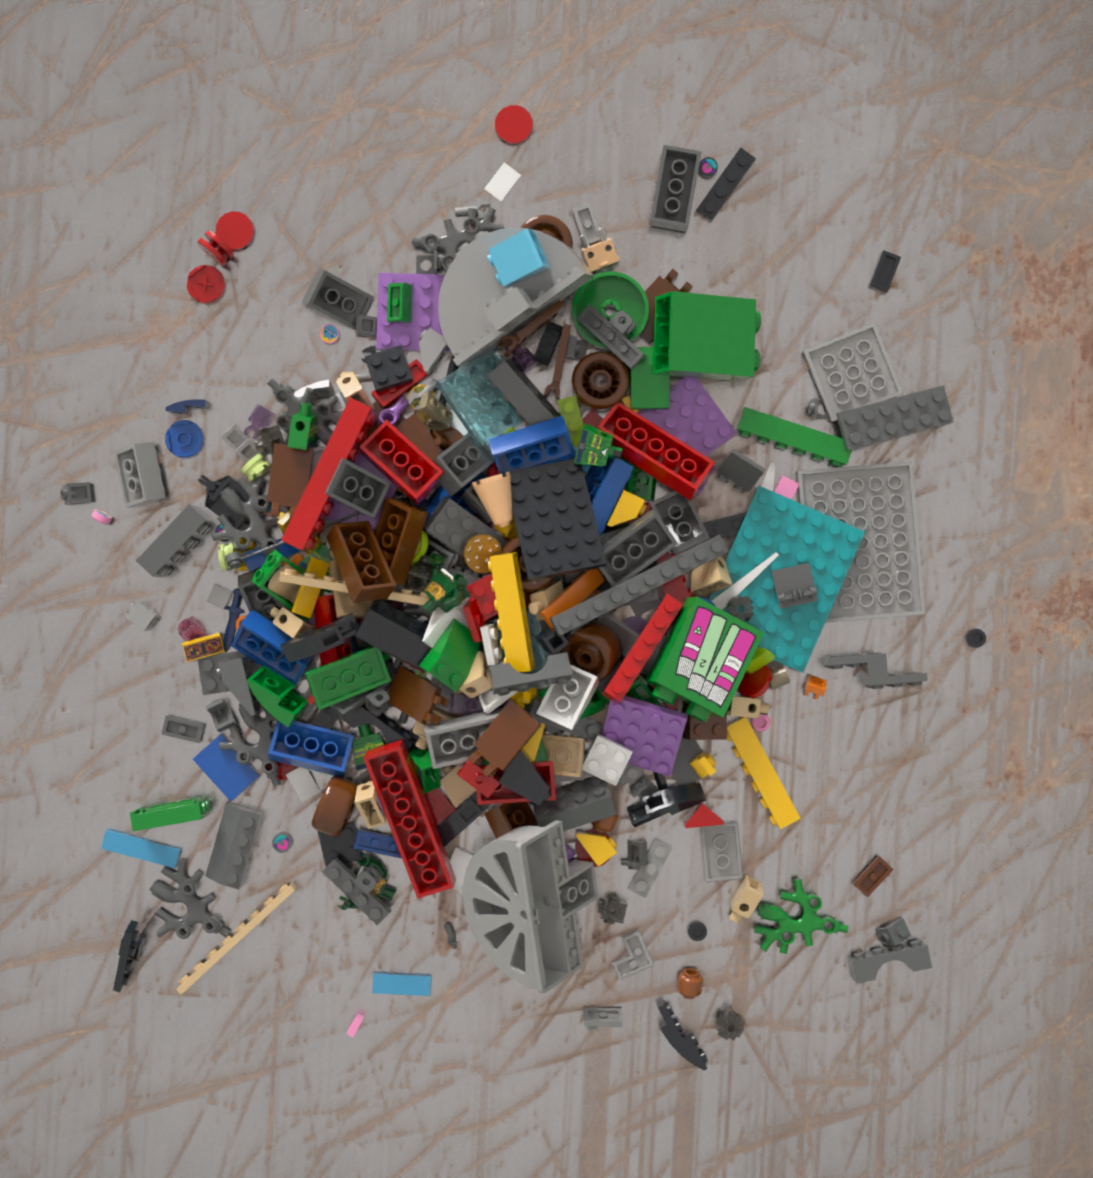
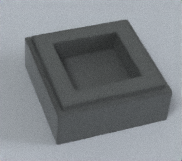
M357 315L355 335L375 337L377 317Z

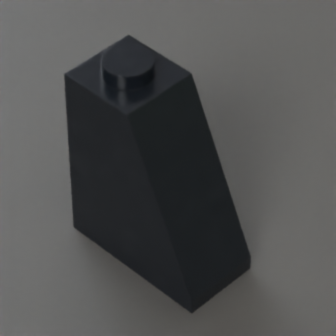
M524 749L520 751L499 779L500 784L538 806L542 802L546 803L551 795L549 791L550 784Z

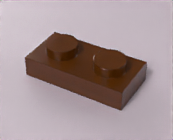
M878 855L852 884L865 896L869 897L894 869Z

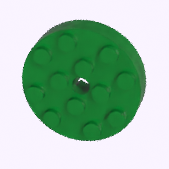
M611 271L596 274L594 278L581 286L575 294L572 304V317L575 327L586 342L598 349L611 351L577 320L589 305L607 321H610L619 311L623 310L636 323L635 330L627 338L632 343L641 337L647 327L649 320L647 296L641 285L626 274ZM609 307H614L616 309V312L613 315L608 316L606 314V309Z

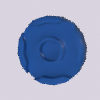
M180 420L174 422L167 430L165 443L173 455L180 458H190L201 451L204 445V435L202 429L196 423L189 420Z

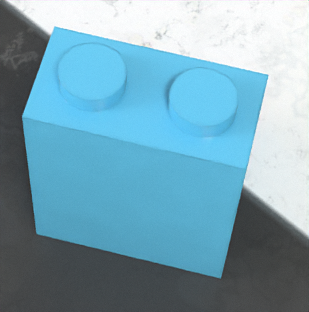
M528 228L488 249L490 253L488 255L489 262L492 267L495 266L498 272L495 274L497 281L500 285L503 284L504 287H510L550 268L535 231Z

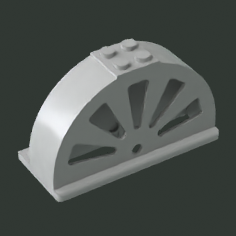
M505 228L492 232L481 231L474 236L475 240L468 244L466 242L458 248L459 252L455 254L456 257L444 276L438 302L441 330L448 347L455 356L453 359L457 366L473 365L497 348L496 345L500 342L501 338L506 335H515L557 301H562L594 278L579 255L562 241L548 234L533 230L536 233L550 268L510 287H504L503 284L500 285L497 281L495 274L498 272L495 266L492 267L489 262L488 255L490 253L488 249L527 228Z
M558 820L545 827L523 826L515 828L479 849L467 866L463 886H461L466 921L469 923L478 944L496 967L516 982L538 989L539 993H546L583 967L575 913L598 898L593 862L574 859L568 863L562 821Z

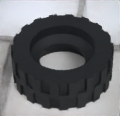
M548 321L533 361L546 366L549 365L563 326Z

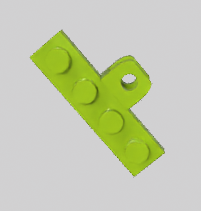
M574 395L559 399L557 403L560 415L564 417L572 445L578 448L584 425L577 398Z

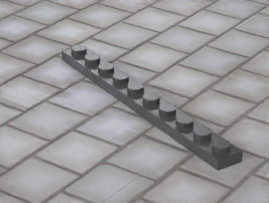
M719 534L550 618V621L559 637L729 551Z

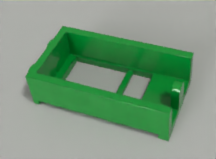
M275 549L267 556L262 567L255 572L252 581L259 588L292 610L294 604L268 589L265 583L282 561L298 571V574L304 575L306 571ZM323 589V590H325V591L328 592V593L331 592V590ZM301 616V617H303L304 619H306L307 621L310 620V618H306V617H304V616Z
M206 796L151 807L137 808L129 812L132 830L134 832L201 820L209 815L211 805L210 801L206 800Z

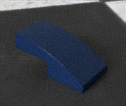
M203 399L184 400L167 406L165 411L188 415L189 407L208 409L209 402Z

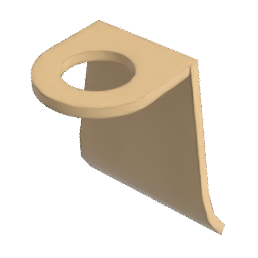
M285 565L272 576L268 589L294 604L301 585L279 581L280 571H285V569L293 570L290 565Z

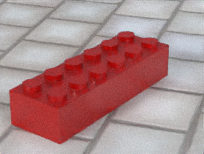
M620 402L612 407L597 427L614 436L612 446L623 448L622 458L690 501L706 481L715 464L711 459Z

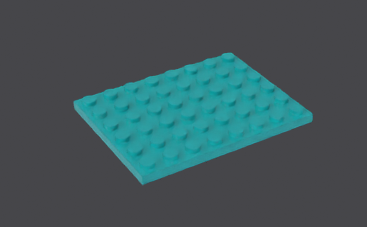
M758 486L725 561L732 585L777 552L779 555L723 611L764 632L758 647L765 648L774 654L775 661L803 673L865 531ZM809 563L814 586L817 590L818 601L779 609L771 571ZM729 587L712 593L709 600L712 601Z

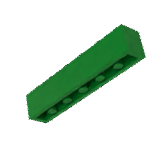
M747 407L742 409L736 431L740 432V436L746 438L754 436L761 443L768 444L772 442L776 444L775 447L783 450L791 448L794 449L795 454L805 456L806 453L812 455L814 460L823 462V460L830 461V465L835 467L847 465L852 449L846 451L842 438Z

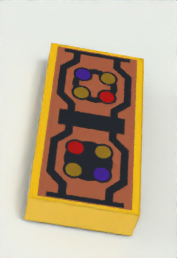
M220 633L182 643L187 662L224 652Z

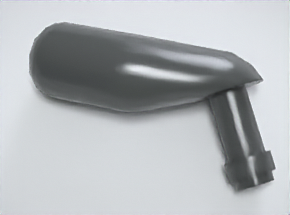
M446 923L444 928L448 934V943L452 945L453 949H457L455 930L451 923Z

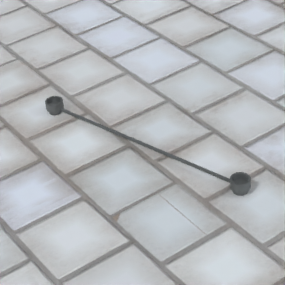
M403 494V495H400V496L395 497V498L400 499V498L405 497L406 495ZM356 512L344 518L328 523L325 525L324 528L336 524L338 522L344 521L346 519H349L351 517H354L356 515H359L361 513ZM279 542L241 557L239 552L229 553L225 556L227 566L231 569H237L242 565L243 559L282 545L285 542Z

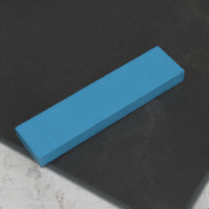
M108 829L105 832L101 847L104 850L171 868L177 867L181 852L179 848Z

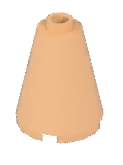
M505 472L506 477L498 474L481 479L478 485L476 481L472 482V486L493 524H498L499 528L511 525L510 521L513 520L510 472Z

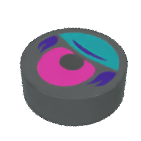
M287 833L277 834L272 841L273 848L280 853L287 852L292 846V838Z

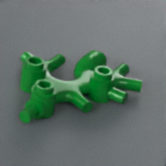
M795 879L796 891L793 894L781 891L780 899L800 904L803 908V916L798 920H793L783 909L764 903L759 905L757 915L761 916V919L777 922L779 927L778 929H771L755 925L754 933L766 936L765 941L760 947L763 951L767 952L771 944L779 940L781 942L779 952L787 954L789 944H792L795 940V933H801L804 937L805 945L812 946V933L814 931L823 930L826 934L847 933L848 926L839 924V921L833 920L829 916L820 918L817 915V910L822 907L821 898L814 893L807 895L803 889L802 879ZM811 899L816 900L814 904H810ZM826 922H830L828 927H825ZM785 932L789 933L787 937H783Z

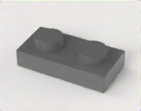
M166 715L161 734L200 743L204 724Z

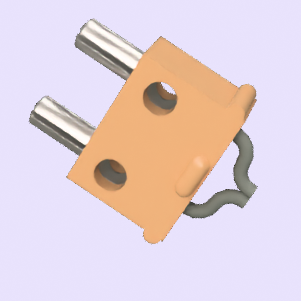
M604 227L598 229L601 241L595 244H589L586 234L580 236L584 247L581 251L586 265L591 272L595 271L598 274L605 271H598L597 269L612 264L606 271L609 272L614 267V263L620 260V257L616 254L612 239L607 237ZM606 245H610L608 250H605ZM588 252H592L590 257L587 256Z

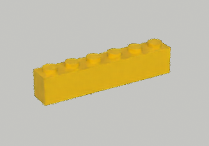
M514 552L491 556L490 561H488V568L493 576L491 587L496 595L494 606L499 614L497 624L498 629L502 632L500 643L502 650L505 651L504 663H510L518 672L532 671L535 669V661L518 554Z
M740 717L727 724V741H732L735 748L732 750L737 759H742L744 765L741 767L746 776H751L753 780L751 785L756 793H760L762 797L760 802L765 810L768 808L770 811L769 819L773 826L777 825L779 829H782L801 819L747 717Z

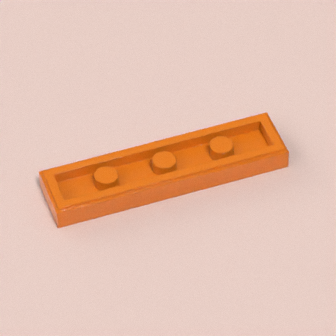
M597 568L585 570L540 613L550 629L554 628L550 618L582 603L605 581Z

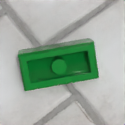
M404 282L388 284L387 322H411V284Z

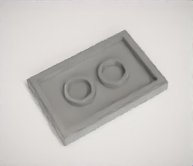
M738 821L724 822V825L700 827L705 883L743 879Z

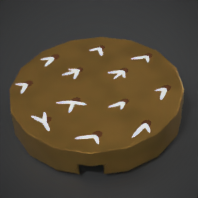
M486 534L474 535L466 542V546L463 549L464 562L470 569L478 573L490 572L488 568L490 557L502 554L499 542Z

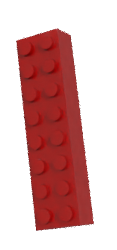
M349 398L281 541L307 554L309 551H313L317 543L315 538L318 533H322L326 523L324 520L326 515L330 516L334 505H332L334 499L325 494L326 489L341 458L351 463L357 461L359 446L367 439L368 435L366 433L368 428H372L376 421L375 413L371 407Z
M404 740L368 750L363 759L417 899L454 888L456 882L455 874Z

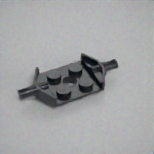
M202 475L198 481L207 487L205 506L218 516L224 514L235 529L240 531L247 529L250 525L249 519L230 510L219 494L227 487L233 488L243 502H248L249 497L240 485L229 475L214 482Z

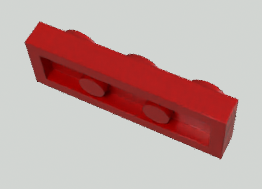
M417 359L408 365L413 382L376 393V390L371 392V395L383 409L429 376V374L424 372L423 366Z

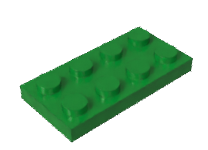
M374 646L305 673L318 710L391 681L381 650Z

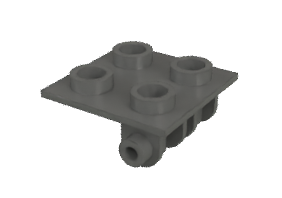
M809 563L771 571L779 609L818 601L817 590L814 586Z

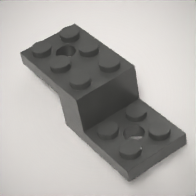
M876 652L822 657L823 665H827L831 669H841L845 664L851 668L861 667L862 683L872 689H882L883 685L886 684L887 687H903V683L910 686L922 685V681H928L927 673L923 672L888 674L886 653Z

